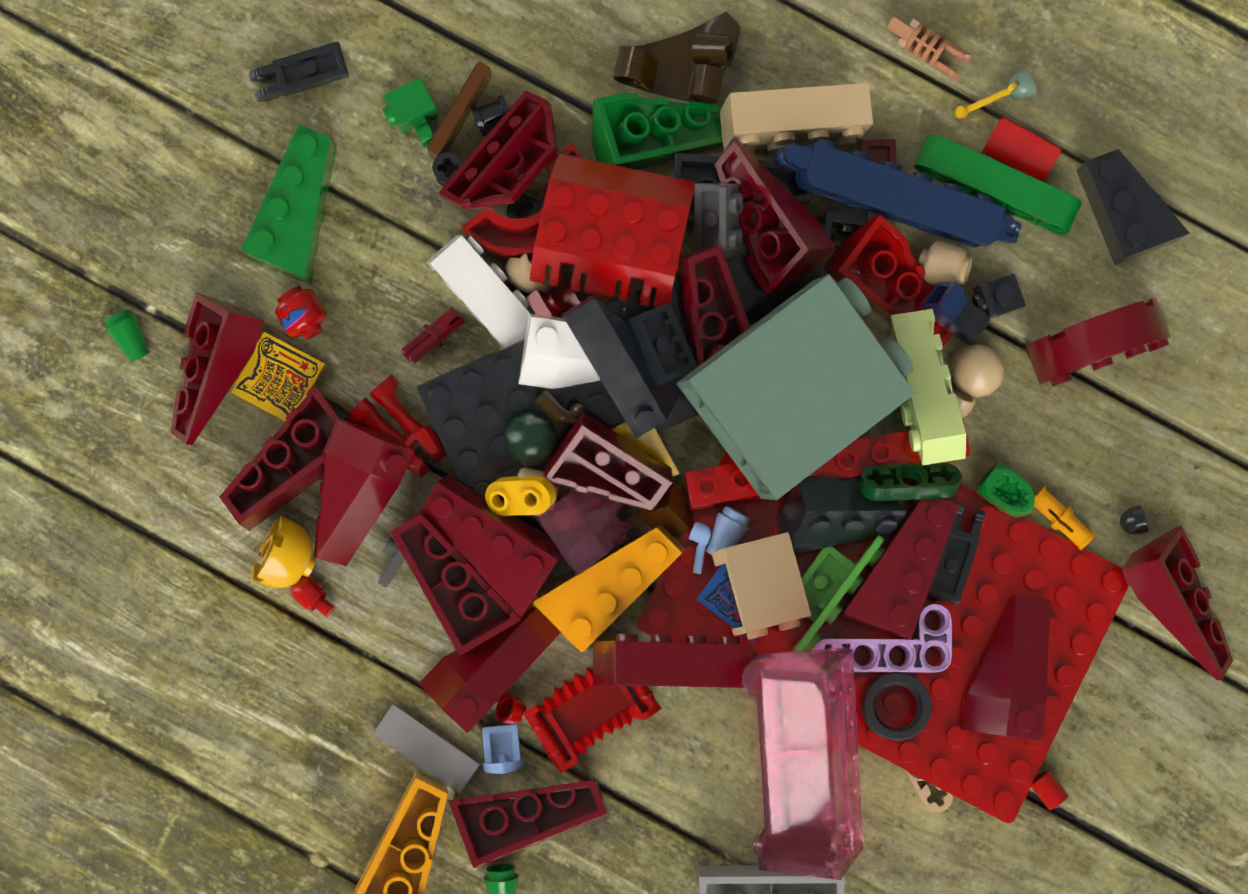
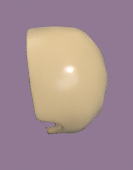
M523 254L520 258L511 257L507 260L505 266L506 276L520 291L531 294L537 289L546 293L553 287L549 285L551 265L548 268L546 282L542 284L529 281L532 263L529 262L526 254Z
M975 343L974 345L967 344L961 346L952 354L948 366L957 389L975 398L991 395L1001 386L1004 379V365L1000 356L995 350L982 344Z

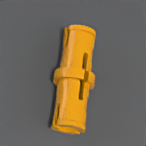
M1042 486L1034 494V507L1051 521L1050 526L1054 530L1059 529L1079 550L1083 549L1095 537L1096 533L1091 531L1073 514L1074 509L1070 506L1065 507L1045 486Z

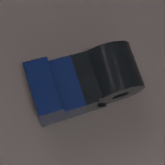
M941 282L936 284L921 305V308L923 310L933 309L935 320L944 329L951 332L964 343L974 345L990 323V318L963 294L965 290L957 282ZM942 296L939 302L936 303L937 298Z

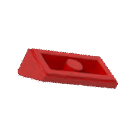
M1001 117L981 152L1004 165L1044 182L1060 156L1062 149L1010 120Z

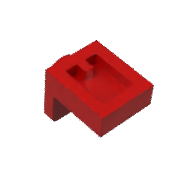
M569 284L565 285L555 294H548L536 289L526 297L535 314L563 318L562 314L582 302L578 293L571 290V285Z

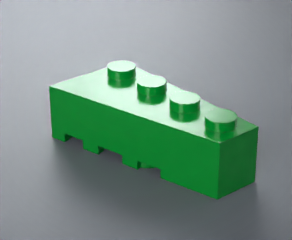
M298 124L241 248V251L247 257L310 285L313 278L314 260L318 251L321 222H323L326 195L327 191H329L337 148L331 137Z

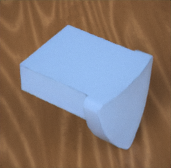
M518 724L482 727L485 762L482 763L483 771L493 774H504L519 770L525 766V759H521Z

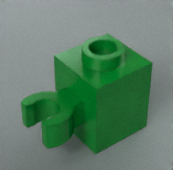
M420 77L383 95L388 106L382 108L390 127L397 125L401 134L415 129L425 148L434 136L427 122L439 116Z

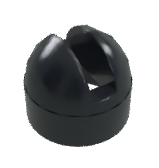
M1140 505L1131 507L1122 514L1120 525L1125 532L1134 535L1148 532L1147 522Z

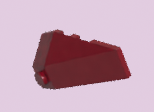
M200 293L195 294L184 337L190 338L188 357H181L180 369L184 370V385L176 392L171 434L186 445L194 444L250 360L257 342L262 336L263 319L243 308Z
M1014 595L996 631L997 634L981 662L976 678L966 693L961 730L1030 741H1042L1046 709L1051 600Z
M536 606L528 610L522 618L519 616L521 621L459 656L456 651H453L444 656L419 682L436 704L466 733L475 727L561 633Z

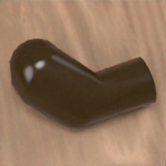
M548 390L543 392L535 402L553 421L572 427L583 412L589 414L587 409L579 402L574 403L570 409L564 407Z

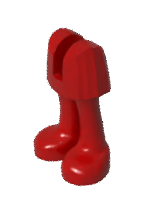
M392 374L375 387L369 395L397 421L409 438L406 439L379 414L367 397L357 404L345 418L348 422L357 425L363 424L373 430L398 437L413 450L421 444L424 447V451L437 462L446 455L440 438L432 426L427 425L423 427L401 404L396 393L399 381ZM414 451L407 470L422 478L431 469L424 462L422 456Z

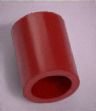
M1049 769L1038 774L1032 783V789L1048 810L1058 807L1069 797Z

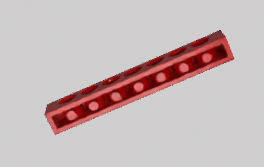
M910 430L855 440L806 478H861L863 470L868 466L922 462L918 451L912 452L909 441ZM967 433L965 458L971 455ZM963 459L953 460V461H947L946 463L954 462V461H960V460H963ZM735 463L685 472L683 476L690 512L760 499V496Z

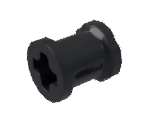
M502 94L497 96L496 101L482 107H470L482 136L487 135L488 130L494 128L509 110Z
M445 152L435 158L432 170L437 183L442 185V187L451 178L446 177L444 174L447 166L453 165V176L463 164L458 155Z

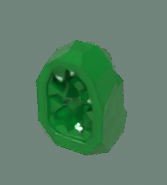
M1000 462L995 463L988 470L974 490L980 497L990 502L996 508L1014 517L1027 516L1034 508L1035 498L1029 483Z

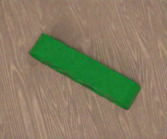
M935 134L927 135L913 165L915 170L931 176L936 181L964 188L963 193L974 197L975 194H982L995 199L994 204L1005 207V212L1062 236L1069 234L1082 205L1081 200L1067 192Z

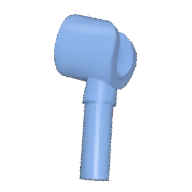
M699 522L694 524L688 538L699 543L696 548L693 573L701 574L704 552L711 537V529Z

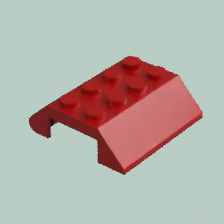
M559 154L547 187L533 249L529 281L545 284L548 268L551 265L549 285L558 287L562 278V264L574 266L570 283L571 290H580L583 273H587L584 293L614 299L618 280H621L619 300L627 302V299L630 297L631 280L633 278L645 281L640 295V305L649 306L653 287L657 288L654 308L671 302L675 275L697 182Z

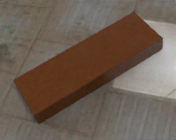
M480 61L476 63L427 146L429 156L433 160L441 153L449 151L472 112L470 107L476 105L492 78L491 69L486 64Z

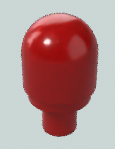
M301 576L296 584L291 585L290 593L292 598L304 609H308L311 612L317 609L326 618L334 611L335 606L325 598L327 592L324 591V587L313 578Z

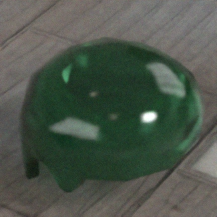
M525 412L514 417L505 429L504 440L507 453L512 460L521 466L538 467L548 462L557 448L558 437L552 421L541 413Z

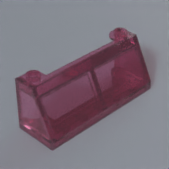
M834 648L758 655L745 667L742 682L744 688H747L749 695L757 697L765 828L761 834L756 835L754 840V854L758 856L759 870L841 880L863 851L853 649Z

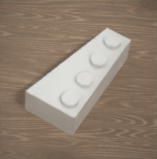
M456 235L426 262L433 271L436 270L445 285L465 303L467 309L488 329L490 335L502 348L525 339L529 311L526 308L530 306L528 300L519 290L516 289L512 293L503 283L508 279L495 263L490 266L487 265L480 257L484 250L471 236L465 239L462 235Z

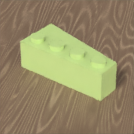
M933 309L891 315V338L903 348L914 367V370L905 379L916 394L901 405V416L904 426H910L911 428L909 431L910 446L912 452L918 451L922 465L965 459L966 431L956 394H952L951 375L948 365H943L941 338L939 334L934 335L935 316Z

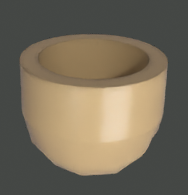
M952 389V394H956L961 416L964 418L971 412L976 401L971 396Z

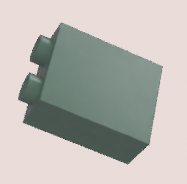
M829 274L811 281L676 383L761 499L778 500L916 394L905 379L914 370L910 358L903 348L891 337L887 336L880 342L877 341L862 320L871 313L870 304L862 291L848 278H843L836 284Z

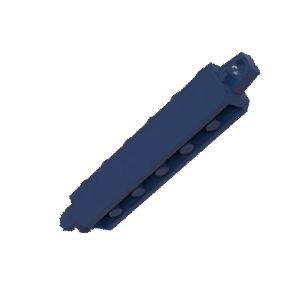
M819 139L817 142L806 146H798L792 143L780 147L777 153H775V162L778 165L797 172L795 181L799 189L875 215H881L884 218L972 248L988 246L995 241L1008 244L1017 243L1022 223L1005 215V207L994 204L995 199L982 194H975L973 197L964 194V188L954 184L944 183L943 186L932 182L933 178L929 175L917 172L910 175L901 172L902 167L895 163L883 161L881 164L869 161L870 156L868 154L854 150L846 153L838 150V144L828 140Z

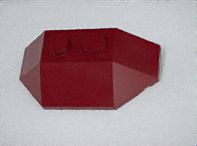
M525 90L439 191L440 197L462 209L515 203L558 152L550 102Z

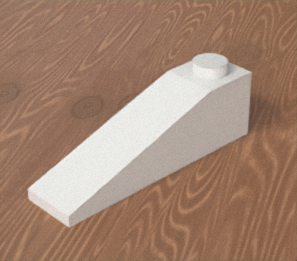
M529 313L518 384L556 389L600 381L564 318Z

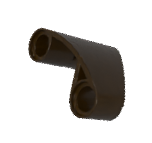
M726 11L710 21L681 34L644 45L621 46L618 51L613 79L624 85L664 97L689 102L717 104L725 68L731 66L734 60L741 27Z

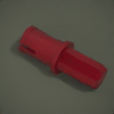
M452 306L429 326L425 324L423 326L424 330L401 349L403 356L412 365L416 364L437 345L443 346L442 341L461 325L465 324L464 319L458 316L460 314Z

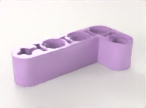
M932 604L924 606L913 633L914 640H820L808 654L809 662L813 668L822 672H941L948 668L952 659L951 615L942 605ZM929 611L935 612L940 618V626L935 631L927 628L924 622L925 615ZM859 645L867 648L870 653V660L865 666L858 665L853 658L854 650ZM825 646H827L828 652H844V659L828 660L827 666L824 659H818V652L824 651ZM894 646L902 648L905 652V661L900 666H895L889 659V652ZM930 646L938 649L941 656L940 662L935 667L930 666L925 660V652ZM843 660L845 662L846 667L842 666Z

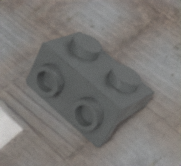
M695 184L694 251L709 245H719L725 259L739 255V250L743 244V233L739 229V214H741L743 209V196L739 193V184Z

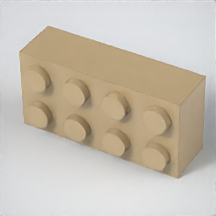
M869 82L729 93L720 110L724 152L734 141H740L752 154L757 149H768V153H777L780 147L787 146L788 144L794 143L798 146H806L817 142L819 139L838 144V148L855 146L856 142L873 125Z

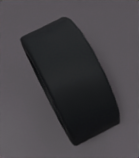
M891 672L879 675L867 685L862 694L860 708L863 720L872 732L885 739L901 741L913 738L924 730L931 716L932 703L928 690L920 680L910 674ZM892 685H900L910 690L917 704L916 714L912 721L898 728L889 727L882 723L875 710L876 698L880 691Z

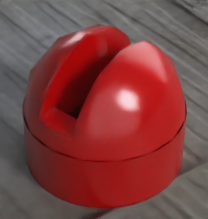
M506 694L498 701L495 713L497 719L501 722L518 724L523 720L522 713L527 711L523 700L511 694Z

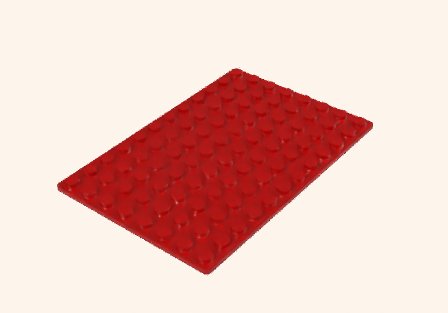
M862 434L856 440L870 438V436ZM725 452L718 466L733 464L735 462L732 460L729 454ZM902 478V481L908 485H919L912 478ZM960 484L954 496L942 499L964 504V513L957 530L968 533L973 513L977 509L985 511V517L978 536L980 541L959 604L954 605L927 595L923 605L924 607L938 604L949 611L952 620V659L948 668L941 672L906 673L920 680L928 690L932 708L930 719L924 730L913 738L898 741L882 738L872 732L864 722L860 708L862 694L867 685L879 675L887 674L886 672H822L813 668L809 662V653L806 650H803L799 655L792 651L812 624V621L806 617L799 619L801 626L780 631L778 625L767 627L769 634L757 637L754 642H751L742 634L734 636L732 631L734 628L696 601V598L720 566L715 567L712 555L705 551L701 574L693 573L695 552L699 543L688 539L691 531L682 534L679 543L685 548V551L661 574L637 620L636 625L639 630L650 636L672 635V642L685 643V636H706V643L718 644V637H740V644L752 645V688L750 689L1007 824L1014 822L1129 587L1124 579L1121 567L1084 548L1079 550L1073 542L1023 516L1014 517L1002 512L990 502L980 497L975 491ZM789 493L784 494L778 500L760 498L694 511L693 526L696 522L702 523L711 529L712 534L718 512L722 513L724 507L728 506L750 518L747 525L749 530L738 543L743 544L779 535L776 522ZM917 499L904 500L907 509L905 516ZM894 533L882 536L885 539L880 545L882 549L885 548ZM875 537L831 547L856 564ZM823 548L795 554L801 577ZM866 564L859 575L864 578L871 566ZM846 592L838 604L844 607L852 595ZM1014 595L1051 600L1046 709L1042 741H1030L961 730L966 693L976 678L981 662L997 634L996 631ZM933 611L927 612L924 618L925 625L930 630L935 631L940 626V618ZM839 615L831 624L824 621L817 631L822 635L820 640L899 639ZM860 645L856 647L853 653L854 661L860 666H865L870 660L868 649ZM825 646L824 651L818 652V659H824L825 665L828 666V660L844 659V652H828L827 646ZM894 646L890 650L889 659L891 663L895 666H900L904 663L905 652L902 648ZM930 646L925 652V660L930 666L935 667L938 665L941 658L940 652L935 647ZM843 660L842 666L846 667L845 662ZM888 686L880 691L876 698L875 710L877 716L882 723L889 727L898 728L905 726L912 721L916 714L917 704L915 697L910 690L903 686ZM843 701H844V702L847 703L852 709H850V708H842V709H840V708H841L842 703H843ZM836 707H837L838 709H840V710L837 712L836 717H835L836 723H837V725H838L839 727L836 726L835 721H834V714H835V708H836Z

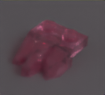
M576 488L553 504L544 513L536 516L576 575H579L611 552L634 527L629 520L621 521L617 517L618 512L625 503L610 499L604 500L601 494L590 491L583 493L576 491Z

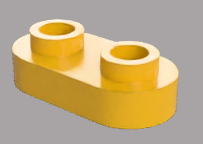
M541 476L502 477L490 484L485 493L488 507L494 513L502 516L542 514L554 504L556 498L555 489L551 482ZM530 493L535 495L537 502L531 499ZM498 494L504 498L505 503L500 500Z

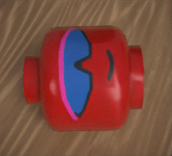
M297 286L288 290L277 299L279 304L275 309V315L290 337L303 336L305 340H309L323 331L321 324L326 320L327 312L313 290L302 289L301 286Z

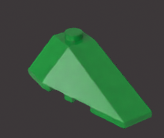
M622 93L597 98L593 101L592 147L597 162L639 170L675 159V153L693 154L723 145L720 121L722 106L691 101L688 104L668 101V98L657 97L656 99L638 97V94Z

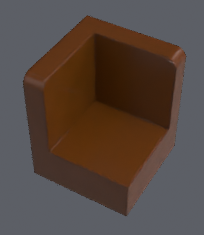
M673 479L672 484L653 510L641 508L639 515L652 529L662 525L673 537L692 531L694 522V511H689L686 493Z

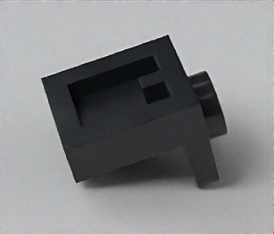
M827 207L823 217L818 216L817 221L829 238L831 237L832 228H836L838 234L850 236L868 222L869 212Z
M1015 274L988 283H980L973 289L972 303L984 311L990 319L1026 306Z

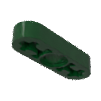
M946 462L922 465V463L873 465L863 470L858 489L862 496L872 501L949 498L957 493L962 474L956 466ZM902 478H912L919 485H908L902 481Z

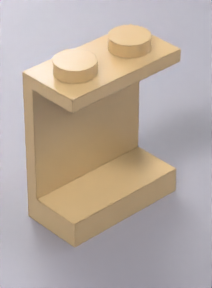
M789 532L727 547L712 553L715 567L726 564L742 622V627L732 629L734 636L746 633L748 640L768 635L767 627L778 625L779 630L783 631L801 626L799 619L811 616Z

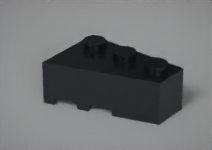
M1119 149L1087 160L1076 170L1114 265L1175 243L1190 234Z
M805 478L791 489L776 523L780 534L789 532L794 554L873 538L878 535L883 536L896 533L907 512L904 500H869L859 492L860 478Z

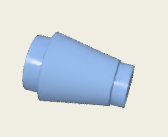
M725 506L722 513L718 512L706 552L712 555L715 551L737 545L749 530L747 525L750 518L731 507Z

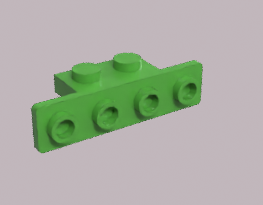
M878 535L874 538L856 564L831 546L823 548L801 577L811 616L806 618L812 621V624L792 650L797 655L801 654L803 650H806L808 653L811 652L822 637L817 631L824 621L829 624L834 621L843 608L838 602L846 592L852 595L864 578L859 575L866 564L873 567L885 551L880 547L885 540L882 536Z

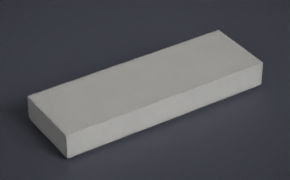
M396 704L391 706L373 732L375 736L459 794L481 764Z

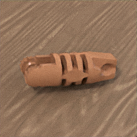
M893 16L887 26V29L901 37L897 45L916 55L955 82L960 74L955 68L939 60L945 49L953 53L959 60L968 63L973 56L915 18L908 24L897 16Z

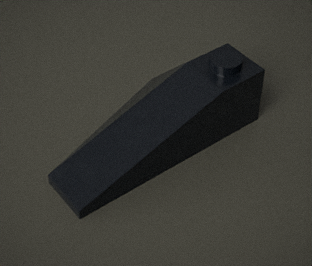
M594 296L562 314L563 318L634 437L637 439L665 422L682 393V390L676 384L681 380V377L679 376L657 386L633 329Z

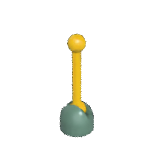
M1027 69L1019 71L1008 81V88L966 107L962 105L956 107L954 111L956 118L964 119L969 112L1008 95H1012L1017 99H1026L1037 94V89L1030 72Z

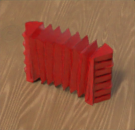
M587 667L585 677L575 672L573 682L564 680L562 689L553 687V697L544 696V705L536 704L522 714L531 726V731L536 734L549 755L548 758L552 760L561 774L578 764L579 752L587 755V745L595 747V738L603 741L604 732L613 734L615 727L623 730L624 723L631 726L633 718L645 721L662 708L654 697L653 691L648 686L593 685V669Z

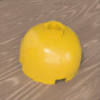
M280 516L279 520L276 519L260 546L259 552H262L260 561L262 563L254 562L251 580L271 588H287L296 584L302 575L308 577L314 568L316 558L311 556L313 544L310 534L305 528L284 516Z

